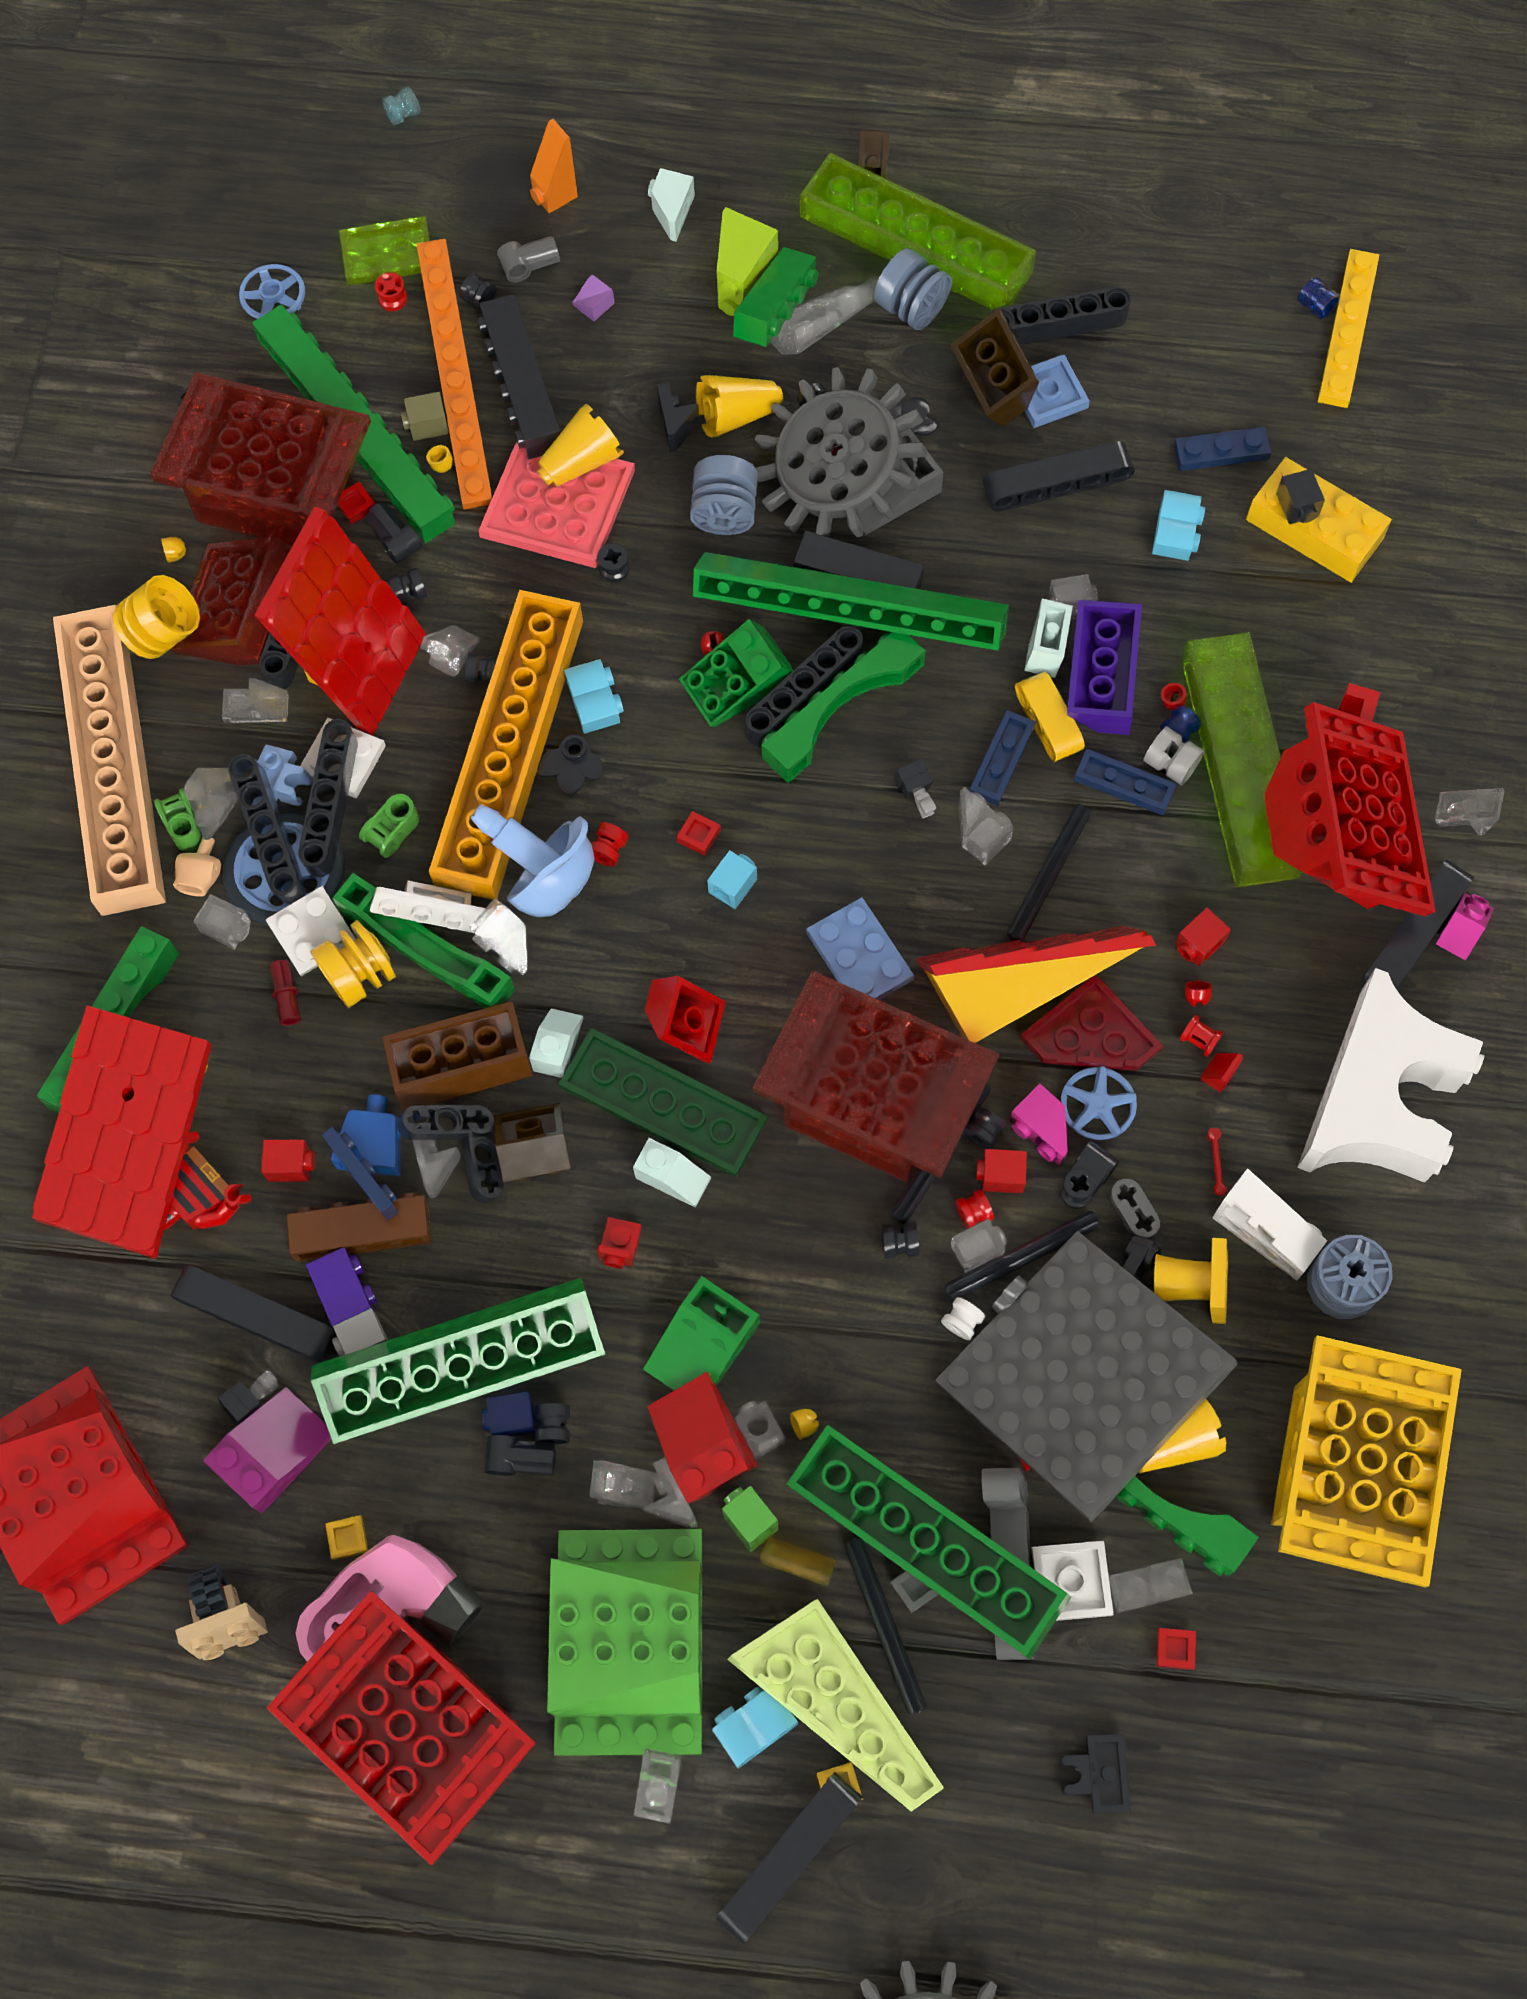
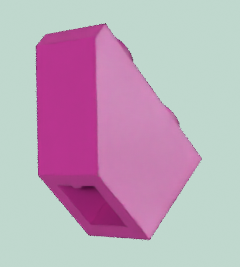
M1464 893L1441 932L1436 945L1466 960L1485 930L1494 908L1489 906V902L1483 897L1476 894L1470 896Z
M1039 1083L1012 1111L1010 1117L1011 1127L1021 1138H1029L1037 1145L1038 1153L1048 1162L1054 1161L1060 1166L1068 1152L1065 1105Z

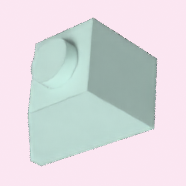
M660 168L656 180L652 179L650 182L648 196L652 198L653 212L668 237L672 241H677L695 196L693 176Z
M1046 599L1041 600L1029 643L1024 671L1036 674L1045 671L1050 677H1056L1065 654L1073 606Z
M551 1008L538 1028L529 1057L534 1072L559 1078L563 1077L570 1065L583 1022V1016Z
M650 1138L647 1140L633 1166L636 1179L695 1208L711 1180V1176L681 1153Z

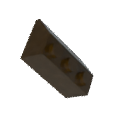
M998 308L950 344L987 417L1003 427L1028 409L1039 380L1003 312Z

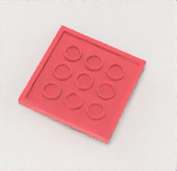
M516 441L478 530L480 538L596 568L598 564V551L607 542L635 472L634 463L615 459L558 487L553 483L548 486L537 473V470L540 469L538 461L541 457L529 460L525 448L519 449Z

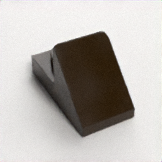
M860 130L857 192L886 193L890 131Z

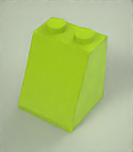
M725 207L722 213L717 263L719 309L723 310L726 314L734 316V311L778 255V230Z

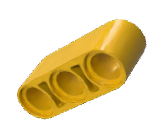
M1044 671L1015 684L1017 698L1028 719L1036 721L1034 730L1052 761L1056 762L1084 750L1085 744L1082 734L1074 719L1067 716L1068 708L1047 672Z

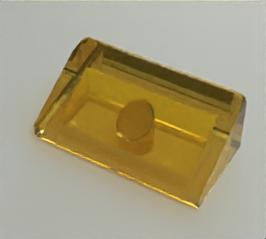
M773 1537L767 1540L760 1556V1561L764 1565L823 1586L829 1585L836 1561L832 1558Z

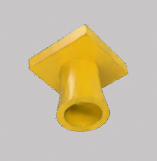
M1212 1238V1262L1177 1259L1156 1254L1154 1293L1165 1302L1173 1300H1210L1212 1323L1226 1324L1227 1239Z

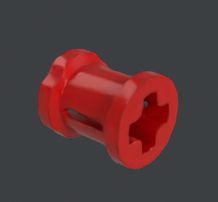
M1195 1014L1179 1040L1182 1042L1187 1040L1203 1050V1055L1208 1057L1224 1032L1221 1030L1215 1031L1199 1021L1200 1017Z

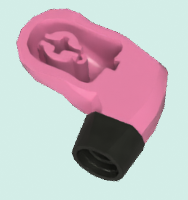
M391 1535L346 1566L321 1596L303 1611L299 1617L296 1637L300 1653L308 1662L370 1591H373L406 1621L410 1616L418 1618L422 1626L449 1644H453L472 1625L484 1608L485 1602L461 1575L457 1576L441 1558L419 1543L400 1536Z

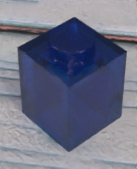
M529 1392L486 1398L488 1409H482L484 1430H490L491 1435L505 1436L535 1433L536 1424L533 1400Z

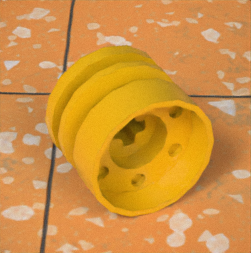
M165 575L153 576L115 606L113 612L114 628L121 641L138 656L148 659L162 656L196 630L200 621L199 608L192 594L180 582Z
M358 920L350 925L357 937L355 940H352L344 929L339 932L344 944L343 948L338 949L328 939L310 951L316 964L347 1008H350L367 996L361 983L365 979L377 989L382 986L375 974L376 972L380 971L388 982L396 977L388 954L375 935L364 928Z

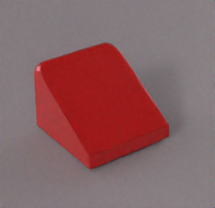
M1239 1053L1216 1054L1201 1075V1081L1218 1092L1223 1091L1241 1064L1243 1055Z

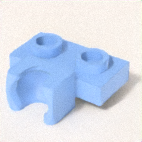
M265 745L257 762L267 774L275 800L277 801L279 798L281 802L296 806L301 805L302 799L296 797L294 788L298 785H311L312 778L303 767L294 765L297 756L293 751ZM263 796L256 797L252 806L260 803Z

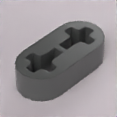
M1125 1178L1118 1180L1110 1192L1111 1205L1132 1237L1138 1236L1151 1240L1160 1228L1158 1214L1136 1181ZM1121 1188L1125 1192L1132 1191L1134 1193L1131 1198L1133 1208L1126 1199L1121 1201L1118 1199ZM1138 1212L1143 1221H1151V1225L1148 1228L1149 1232H1146L1144 1228L1139 1230L1136 1228L1139 1219L1135 1213Z

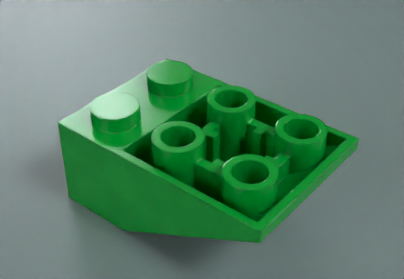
M748 619L681 676L679 680L709 726L713 728L759 703L794 669L766 628Z
M701 1276L681 1304L643 1370L673 1391L705 1372H709L717 1386L760 1325V1316Z

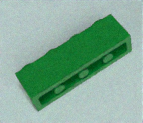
M783 247L734 311L733 337L767 347L773 337L779 335L784 322L791 319L798 303L802 304L809 288L815 286L818 279V270L815 269L816 256Z

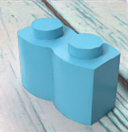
M1164 490L1152 554L1188 561L1191 552L1197 553L1201 534L1195 533L1196 525H1202L1205 514V507L1200 506L1201 496Z
M601 659L564 669L567 685L584 734L620 723L619 713L624 712L619 694L613 695L610 686L614 685L610 667L604 668Z
M757 1686L744 1697L747 1701L744 1706L737 1711L731 1706L714 1719L717 1725L712 1731L738 1769L798 1725L794 1715L760 1686Z

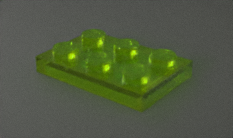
M426 216L339 230L348 285L376 281L380 275L388 272L396 273L401 277L420 274L421 267L416 243L430 241Z

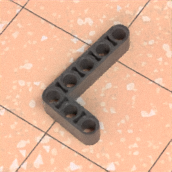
M1020 1467L982 1469V1493L984 1503L990 1509L991 1540L1031 1567L1027 1480ZM995 1635L997 1660H1029Z

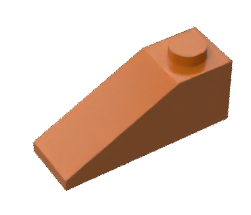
M554 119L548 121L530 174L532 184L530 194L534 202L538 206L542 205L549 214L578 197L570 137Z

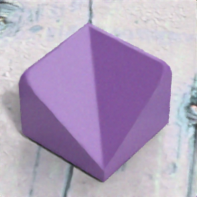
M591 275L573 301V306L592 321H596L614 304L613 290L597 277Z

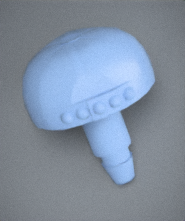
M480 804L471 816V820L483 834L486 833L493 839L491 844L525 868L510 891L507 901L518 910L538 918L553 916L564 909L583 889L590 877L594 864L593 848L586 836L588 822L581 816L577 817L573 822L567 821L544 842L512 817L507 820L499 814L500 812Z

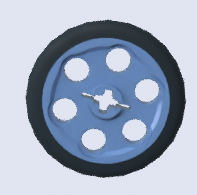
M293 813L281 814L287 833H293L297 836L292 848L304 881L307 879L316 880L318 882L316 889L323 886L332 901L341 886L344 876V856L340 843H338L332 871L324 877L312 876L307 872L298 857L305 816ZM273 824L265 826L262 834L268 833L272 829ZM322 824L317 828L316 832H323L327 827ZM247 826L235 838L227 851L223 864V883L226 894L236 909L244 916L258 923L267 924V918L286 908L289 904L284 903L281 906H274L270 903L274 893L268 886L260 860L250 857V852L255 846ZM283 852L275 854L272 863L279 861L282 858ZM254 875L262 877V883L258 888L248 889L245 887V882L249 877ZM293 881L286 882L282 887V892L289 890L292 887Z

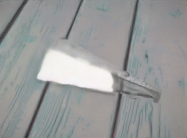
M872 276L859 286L848 285L796 307L791 319L784 322L779 335L773 337L770 342L782 355L800 354L872 303L880 276L876 278Z

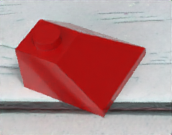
M680 976L652 980L645 1012L657 1037L705 1063H711L726 1001Z

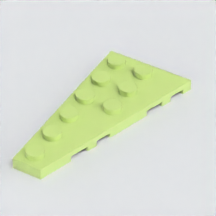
M818 1599L727 1659L911 1812L944 1788Z

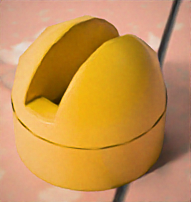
M435 446L428 451L426 458L434 471L445 473L450 470L453 465V458L446 446Z
M178 537L161 539L168 563L183 558L186 553V547L182 539Z
M800 1409L790 1413L792 1428L800 1440L813 1435L819 1427V1421L815 1420L817 1415L810 1409Z

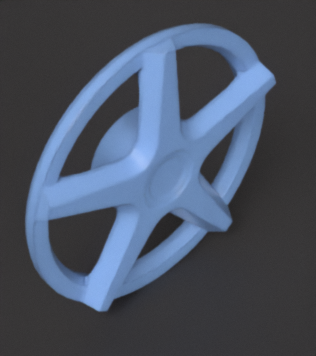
M269 264L256 268L244 278L239 289V299L243 309L256 319L271 311L275 303H281L290 307L287 309L289 314L300 310L305 297V285L300 275L293 269L279 264ZM268 269L285 270L291 276L280 282L277 279L271 278ZM259 273L262 281L259 290L244 291L248 281ZM298 281L299 295L297 300H294L285 294V290ZM245 299L263 300L261 313L251 309Z
M1104 1066L1087 1068L1073 1075L1064 1086L1061 1103L1065 1105L1066 1122L1076 1133L1093 1140H1107L1119 1136L1131 1125L1136 1114L1137 1096L1130 1083L1122 1075ZM1096 1074L1093 1091L1088 1092L1073 1086L1082 1077ZM1107 1076L1121 1083L1127 1093L1108 1094ZM1067 1095L1084 1103V1110L1074 1122L1067 1110ZM1130 1103L1129 1116L1119 1128L1112 1113V1108ZM1093 1118L1104 1122L1110 1133L1092 1134L1082 1130V1128Z

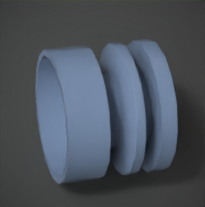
M905 248L898 252L883 270L874 291V301L889 313H898L900 320L904 323L908 322L909 326L914 330H922L937 316L946 302L952 287V277L945 271H940L936 265L928 266V262L923 256L911 248Z
M731 455L706 457L696 464L693 476L694 493L691 498L692 505L690 508V518L696 527L716 535L740 534L752 527L755 517V496L758 472L753 464Z
M1344 1235L1328 1244L1313 1261L1307 1274V1290L1313 1303L1323 1313L1337 1319H1354L1364 1315L1388 1292L1393 1279L1392 1264L1386 1251L1374 1240L1362 1235ZM1351 1268L1357 1271L1355 1278L1349 1276Z

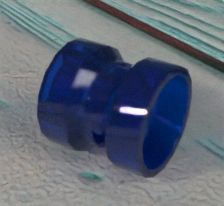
M1317 276L1312 278L1302 288L1297 297V301L1305 307H1311L1312 313L1320 320L1325 318L1335 308L1340 299V295L1333 289L1327 290L1325 283Z

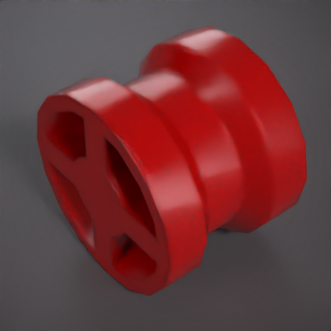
M388 272L376 279L375 290L380 306L387 311L402 309L407 303V292L402 277L396 273Z
M981 1189L974 1191L972 1196L967 1199L961 1197L955 1200L959 1217L968 1231L975 1229L977 1223L982 1221L988 1223L994 1220L991 1205Z

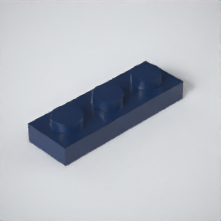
M1265 427L1175 438L1174 442L1179 471L1268 460L1271 455Z
M1006 710L970 787L969 795L999 806L1032 735L1036 721Z
M1086 749L1074 777L1076 782L1163 816L1177 783L1090 749Z
M331 1127L321 1134L327 1145L384 1218L389 1221L397 1215L398 1211L393 1205L397 1200L396 1196L386 1183L379 1187L372 1178L377 1172L365 1157L361 1161L357 1159L353 1153L357 1147L346 1132L339 1136L336 1130Z

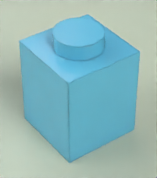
M729 850L707 880L708 892L736 909L757 880V867L755 863L746 855H736Z

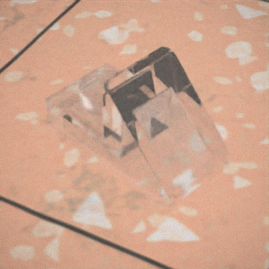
M451 625L424 636L420 648L430 653L429 664L451 676H456L467 661L469 652L475 649L480 638L455 625Z
M249 678V689L223 690L222 719L224 723L287 722L289 693L285 689L255 678Z
M1503 788L1440 792L1435 821L1439 826L1471 825L1477 834L1482 836L1499 820L1505 791Z
M421 1124L415 1125V1129H417ZM412 1140L425 1190L430 1199L435 1198L458 1164L461 1154L457 1147L438 1152L436 1140Z
M666 1457L654 1462L653 1465L657 1473L651 1477L660 1495L667 1492L668 1496L644 1507L643 1511L649 1516L686 1528L696 1529L700 1527L689 1503L687 1504L670 1471Z
M604 1460L594 1461L589 1497L598 1499V1503L602 1505L652 1509L656 1473Z
M645 1748L634 1816L670 1824L677 1784L683 1765L682 1756Z

